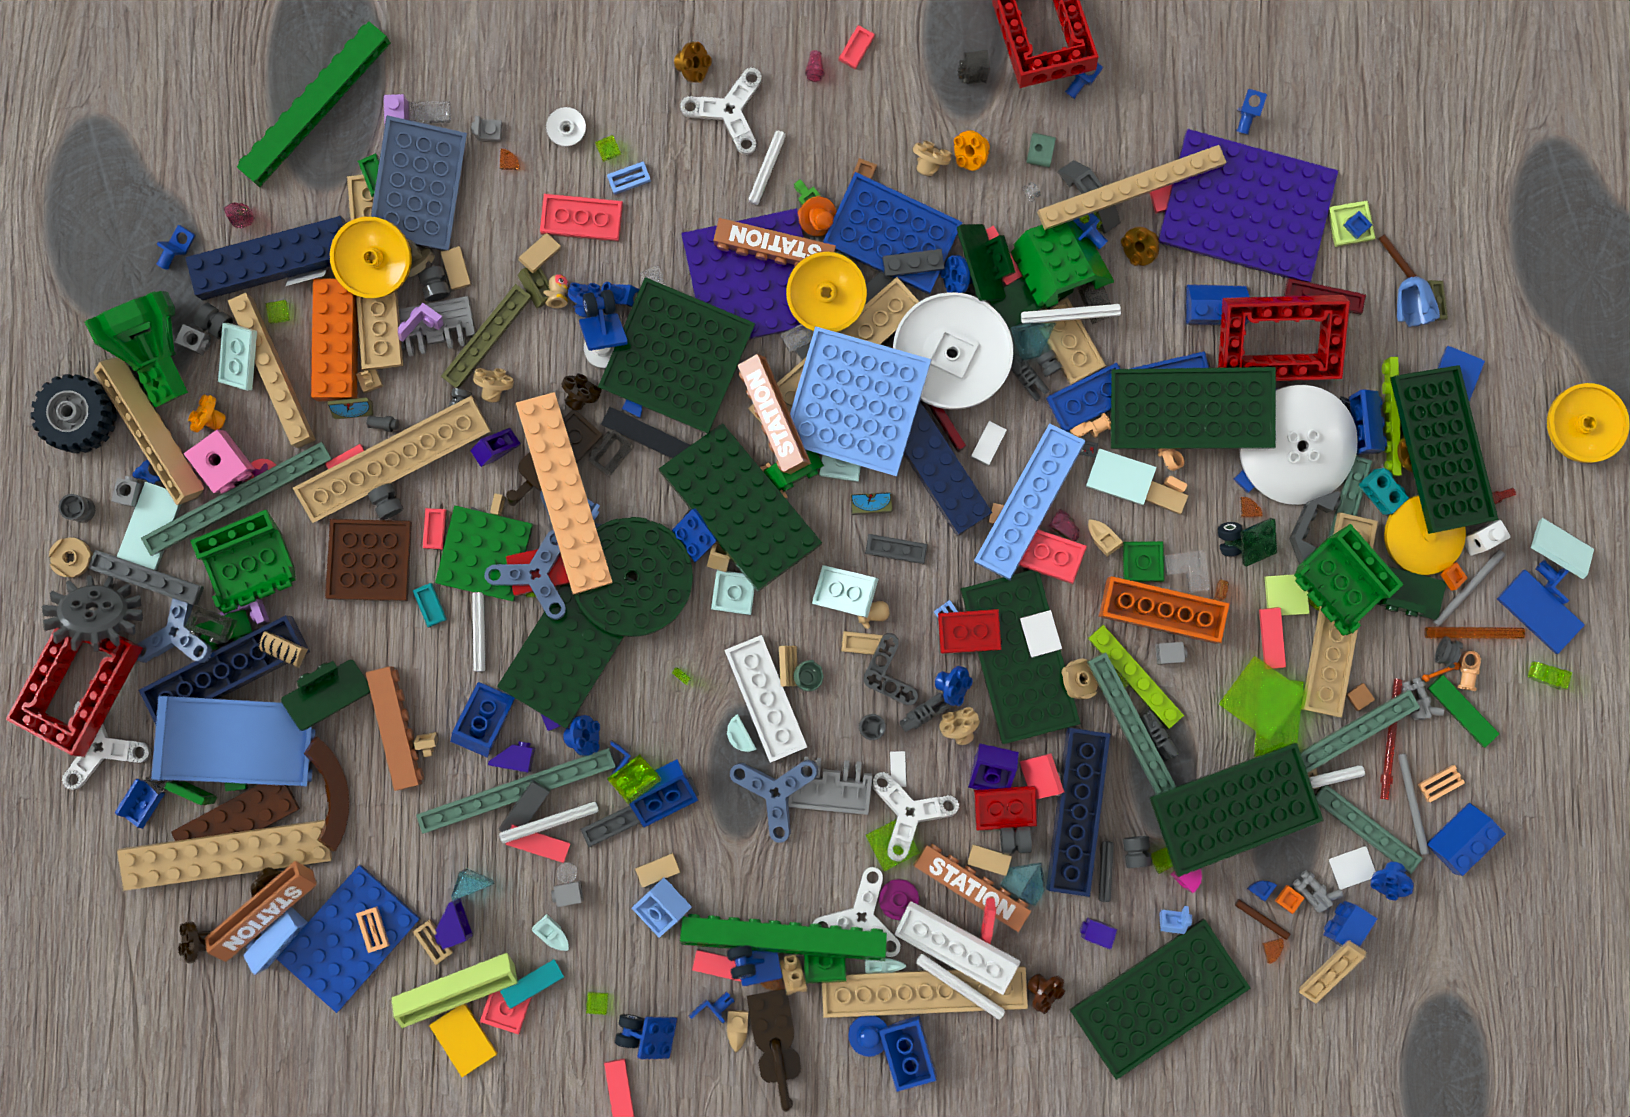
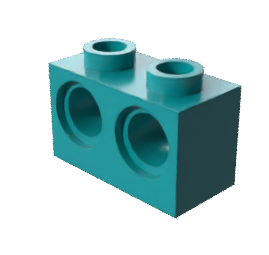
M1385 468L1374 469L1358 484L1382 515L1393 514L1409 499L1405 494V489L1396 483L1392 473ZM1377 479L1380 480V486L1377 484ZM1390 494H1391L1392 497H1393L1392 502L1390 501V498H1389Z

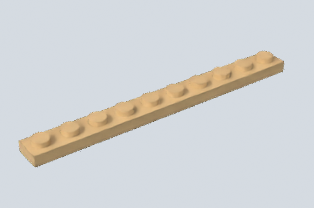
M1217 145L1039 209L1037 213L1044 230L1224 166L1227 162L1220 146Z

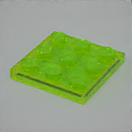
M1254 655L1219 702V705L1267 740H1270L1305 691Z

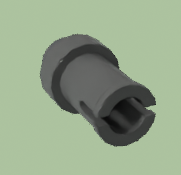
M369 415L367 417V428L384 429L385 432H392L398 429L399 422L393 416L375 417Z

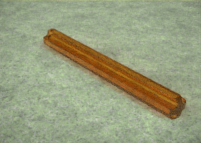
M1426 627L1424 629V636L1426 638H1443L1447 636L1449 638L1521 639L1525 638V629L1508 627Z

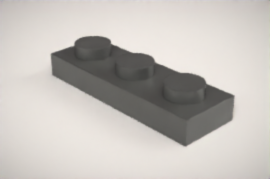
M942 249L882 257L885 277L944 270Z

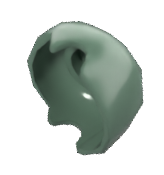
M814 660L801 662L793 673L795 684L807 692L816 690L822 684L824 678L822 667L815 663Z

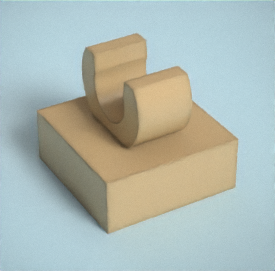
M377 369L366 370L356 374L364 393L383 386Z
M437 732L417 735L414 741L415 750L422 749L424 757L432 756V752H434L433 747H436L438 742Z

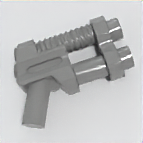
M1421 677L1412 679L1413 684L1410 681L1402 683V692L1406 690H1411L1412 692V690L1416 689L1420 698L1416 700L1420 708L1411 713L1414 720H1419V718L1420 720H1426L1425 718H1431L1432 715H1444V708L1430 707L1432 699L1430 696H1427L1424 688L1426 684L1424 680H1421Z
M1306 870L1300 875L1303 878L1301 881L1296 879L1292 883L1295 886L1294 889L1301 893L1319 913L1329 909L1333 905V900L1343 897L1341 890L1327 893L1326 886L1320 884L1314 878L1315 875L1312 872L1308 873ZM1307 884L1315 890L1312 894L1305 888Z

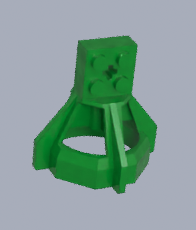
M165 291L151 292L85 321V325L96 345L128 363L134 371H137L139 380L144 385L148 398L154 408L167 404L188 393L171 358L176 355V352H174L171 317L175 316V306L168 292ZM151 328V332H145L143 334H140L134 337L133 340L129 338L130 336H133L135 334H138L142 331Z

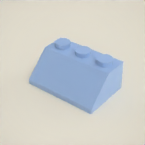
M292 907L261 932L262 935L257 940L253 939L246 946L247 951L243 956L254 975L268 969L308 923Z

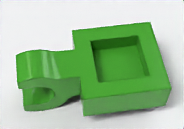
M801 179L794 184V188L801 195L798 198L801 205L812 197L821 196L814 186L808 189Z

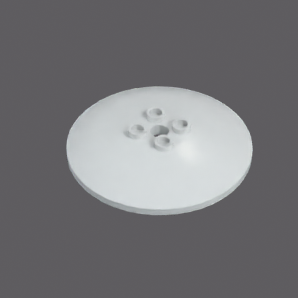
M940 293L918 302L902 318L894 337L893 349L932 360L920 400L942 409H965L989 399L1005 382L1013 361L1012 337L1003 318L985 301H979L977 297L964 293ZM954 349L957 351L958 356L950 358L947 355V351Z
M1309 385L1286 386L1276 390V448L1239 449L1241 464L1249 481L1263 495L1285 504H1306L1311 500L1331 494L1347 478L1356 458L1358 445L1357 430L1347 407L1332 393ZM1301 440L1306 442V448L1303 451H1299L1297 448Z

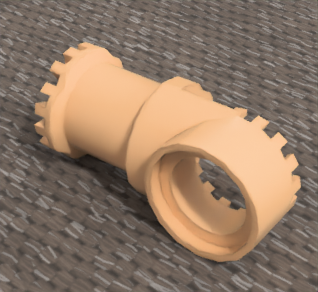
M1103 413L1100 418L1092 422L1081 423L1071 429L1070 432L1080 438L1090 432L1096 438L1099 433L1107 429L1111 430V421H1108L1110 419Z
M1158 449V456H1163L1164 462L1170 471H1175L1184 466V457L1179 451H1175V449Z
M1465 651L1461 654L1459 662L1461 664L1460 671L1462 676L1460 685L1457 688L1471 691L1477 690L1475 683L1476 677L1480 672L1481 663L1480 655L1477 652ZM1469 654L1475 658L1474 663L1470 666L1465 662V658Z

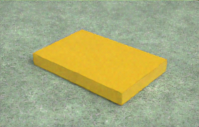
M467 1004L455 1007L429 1025L461 1077H464L498 1054Z

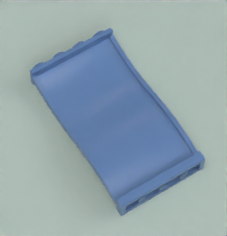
M159 696L151 780L307 786V782H311L312 770L308 769L309 761L311 760L304 755V752L310 745V741L315 737V729L310 727L300 731L282 703Z

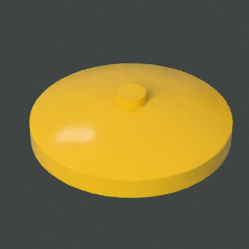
M360 217L351 220L341 227L332 241L330 248L332 271L338 282L354 295L363 298L388 296L403 285L411 269L412 254L408 240L397 226L385 219Z
M818 252L804 258L795 266L788 279L786 296L793 316L803 326L814 331L816 326L837 332L850 326L860 316L865 306L867 288L862 272L849 258L835 252Z
M1583 383L1564 390L1554 399L1547 415V430L1554 446L1567 458L1580 463H1595L1615 455L1624 445L1629 433V415L1623 401L1612 390L1599 384Z
M1419 495L1410 497L1393 514H1390L1384 530L1385 546L1392 560L1402 569L1421 575L1439 573L1450 567L1460 556L1466 539L1465 527L1428 534Z

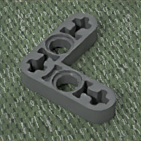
M886 633L882 636L864 673V683L867 687L905 705H913L918 699L916 688L885 674L899 645L895 634ZM891 637L893 638V643H895L894 646H889L888 652H892L891 655L884 651H879L880 648L884 650L886 647L884 640H889ZM879 655H883L887 659V663L883 666H879L875 662L876 657ZM876 674L877 680L881 681L882 677L886 679L882 682V688H879V683L876 681L869 683L867 676ZM894 682L897 686L894 692L886 691V683ZM900 686H903V692L908 693L909 691H912V695L914 696V698H909V700H906V696L902 693H900L899 697L896 696L900 690Z

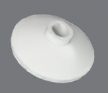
M563 107L555 110L549 116L546 130L549 138L557 145L572 146L583 138L586 124L583 116L577 110ZM565 127H570V131H563Z

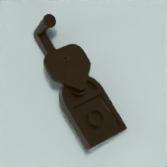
M572 409L563 418L577 464L603 437V434L577 410ZM530 452L518 465L519 472L526 481L516 491L509 490L506 496L510 506H515L533 487L542 491Z
M785 989L747 996L754 1041L757 1047L764 1052L758 1062L760 1075L765 1082H777L782 1110L788 1112L793 1106V1101L789 1097L787 1080L796 1078L801 1071L799 1054L790 1048L794 1040V1026L789 998Z

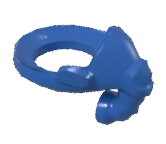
M148 459L137 467L132 474L134 478L147 480L151 484L161 481L158 475L155 476L149 473L148 467L150 462Z

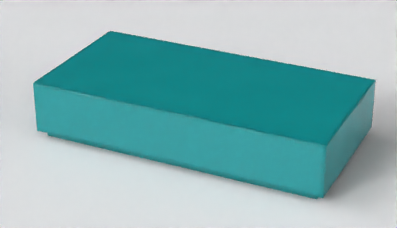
M433 583L412 590L428 628L448 620Z

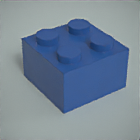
M1344 901L1337 906L1334 918L1325 925L1323 935L1340 947L1348 940L1360 947L1377 921V918L1359 906Z

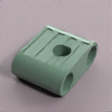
M1032 133L1026 163L1049 168L1056 137Z

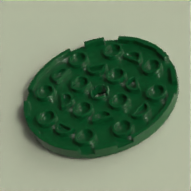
M641 517L617 518L597 527L596 530L612 584L574 595L583 614L600 629L623 637L650 635L668 626L684 609L693 583L691 560L681 540L677 539L676 535L664 525ZM629 572H635L638 575V579L630 582L627 580L626 575Z

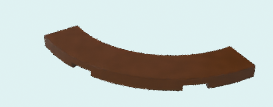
M314 737L304 755L311 760L319 773L322 774L326 783L327 802H329L328 815H326L323 829L317 840L331 851H336L348 822V786L343 769L334 753L319 737Z

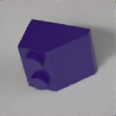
M979 743L968 788L977 790L1011 788L1017 771L1019 752Z
M461 898L448 903L436 928L437 934H435V939L438 946L441 945L442 950L465 942L473 937Z

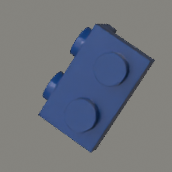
M137 778L120 802L115 814L125 817L137 828L143 829L165 793L151 782Z

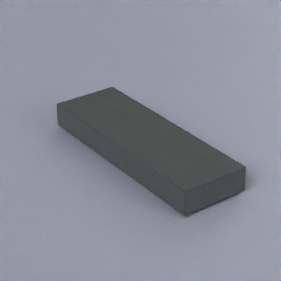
M868 534L865 554L924 564L928 544Z
M532 779L500 825L499 831L510 830L512 824L516 826L528 824L549 794L550 789Z

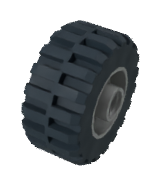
M63 374L62 378L58 376L52 378V383H44L42 385L44 389L42 391L38 390L35 394L37 396L36 402L32 401L31 405L34 408V412L30 413L31 419L35 420L32 424L33 428L39 431L38 436L42 440H45L48 445L57 449L79 454L80 452H91V447L99 448L101 441L106 442L110 438L108 433L114 431L115 426H112L113 421H117V415L113 411L117 409L102 385L77 374L74 376Z

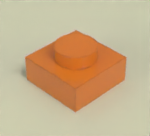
M1457 562L1440 574L1451 591L1458 589L1467 579V576Z
M1286 885L1275 902L1289 913L1294 914L1304 900V897Z

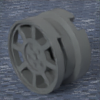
M1447 636L1443 637L1435 652V662L1438 664L1444 663L1446 667L1454 668V662L1458 663L1461 657L1460 649H1463V643L1457 640L1452 641Z

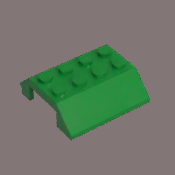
M1073 220L1044 230L1043 225L1028 229L1013 244L1015 248L1010 253L1018 264L1017 266L1023 278H1026L1025 282L1031 293H1034L1033 297L1039 307L1044 304L1047 308L1058 304L1059 293L1092 282L1095 289L1114 283L1113 277L1093 242L1088 237H1084L1080 241L1078 240L1083 231Z
M267 510L190 540L197 559L203 560L216 595L212 596L215 606L224 614L238 609L237 604L243 607L257 601L256 596L262 599L276 593V588L278 591L293 586L292 582L296 580L295 567L281 531Z
M1352 524L1345 526L1327 538L1298 566L1294 574L1296 577L1295 582L1304 592L1308 591L1307 596L1317 607L1321 606V612L1328 620L1335 622L1334 626L1342 636L1354 633L1361 626L1359 621L1381 599L1390 598L1404 585Z

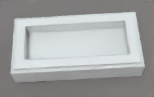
M989 421L971 457L989 466L1006 429Z

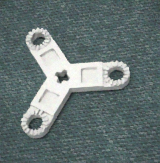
M747 68L725 98L685 97L680 104L682 114L689 118L723 120L737 150L743 155L752 154L756 149V141L742 110L760 86L762 81L761 73L758 69ZM749 74H754L757 76V80L754 83H750L746 80V77ZM689 102L696 105L695 110L691 112L685 109V105ZM726 106L734 107L732 114L724 112L726 111ZM742 141H751L752 146L750 149L742 148Z
M79 701L74 705V713L80 705ZM102 724L86 756H77L62 776L63 785L71 790L81 788L105 758L136 763L145 762L151 756V748L144 742L108 738L105 727ZM96 743H103V751H96ZM138 747H142L145 750L144 756L141 758L135 755V750ZM73 773L79 778L76 785H72L69 782V777Z
M879 772L872 780V787L875 792L898 816L887 849L888 856L894 861H902L906 858L917 823L952 817L959 809L958 800L949 795L913 801L888 773ZM880 778L885 779L888 786L880 788L877 785V780ZM951 802L954 806V809L952 811H946V809H944L943 803ZM906 809H912L914 811V817H912L911 815L907 817L905 815L907 812ZM893 846H901L903 854L900 856L893 853Z
M869 867L863 872L853 908L821 916L813 921V924L824 921L828 924V928L831 925L842 926V929L850 930L851 927L863 928V931L882 929L884 933H887V941H894L896 943V949L892 952L886 951V956L894 957L900 951L899 940L873 914L883 880L882 872L876 867ZM873 871L878 874L877 882H868L867 874ZM858 912L867 913L865 916L867 920L865 922L863 920L857 921Z

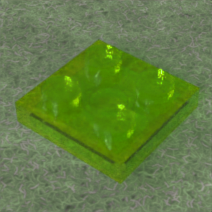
M639 754L608 777L607 780L629 805L660 782L661 778Z
M897 818L865 834L883 871L920 853L912 839L909 852L904 860L894 861L888 856L887 849ZM895 845L893 846V853L900 856L903 854V848Z

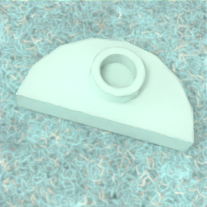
M737 714L728 725L727 736L729 742L740 751L750 752L757 750Z

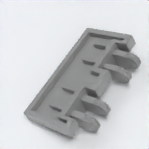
M464 296L425 304L442 316L443 326L437 330L434 327H428L421 320L403 342L401 341L402 350L407 349L408 355L414 356L412 339L418 338L419 350L421 354H425L426 345L424 337L427 338L429 345L447 342L448 349L453 348L452 331H457L460 346H465L463 329L466 330L467 337H473L476 333L469 297ZM420 305L399 309L400 324L404 321L406 322L410 318L413 309Z
M804 756V761L809 760V757ZM817 758L815 763L818 766V775L812 781L789 795L788 805L793 808L868 815L872 773H864L863 781H860L862 762H857L855 778H848L850 764L849 761L844 760L842 779H840V770L823 769V777L821 778V758ZM805 765L803 767V773H805V775L807 776L812 775L807 774L808 765Z

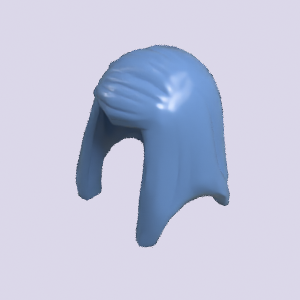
M1410 277L1401 283L1398 289L1397 300L1398 322L1405 321L1408 327L1420 326L1421 324L1426 325L1440 318L1434 293L1426 280L1420 277Z

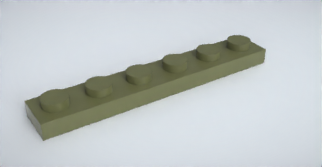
M515 284L441 377L453 387L459 389L531 300L532 296Z

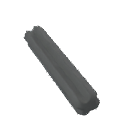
M1103 841L1101 846L1099 901L1101 902L1111 901L1114 843L1111 841Z

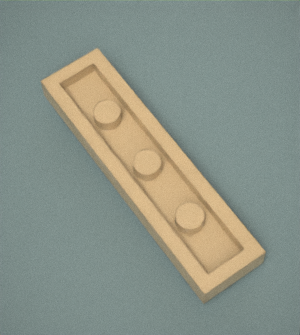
M1348 940L1300 986L1299 993L1317 1003L1365 958L1366 951Z

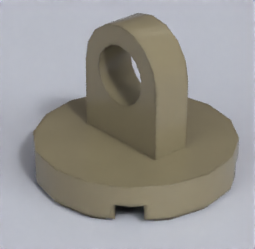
M406 238L412 254L411 269L408 275L410 278L426 269V263L428 261L432 263L435 256L428 248L419 250L412 240Z

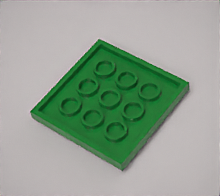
M454 505L435 583L470 592H482L483 595L514 602L515 596L512 586H493L486 581L484 574L491 565L507 564L506 556L527 552L533 524ZM494 570L490 573V578L493 581L498 580L501 576L499 570Z

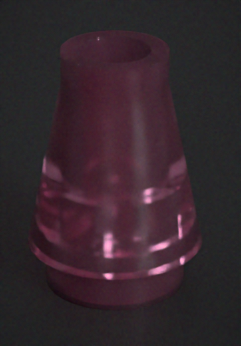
M817 50L810 52L805 71L807 80L811 82H819L824 76L821 52Z

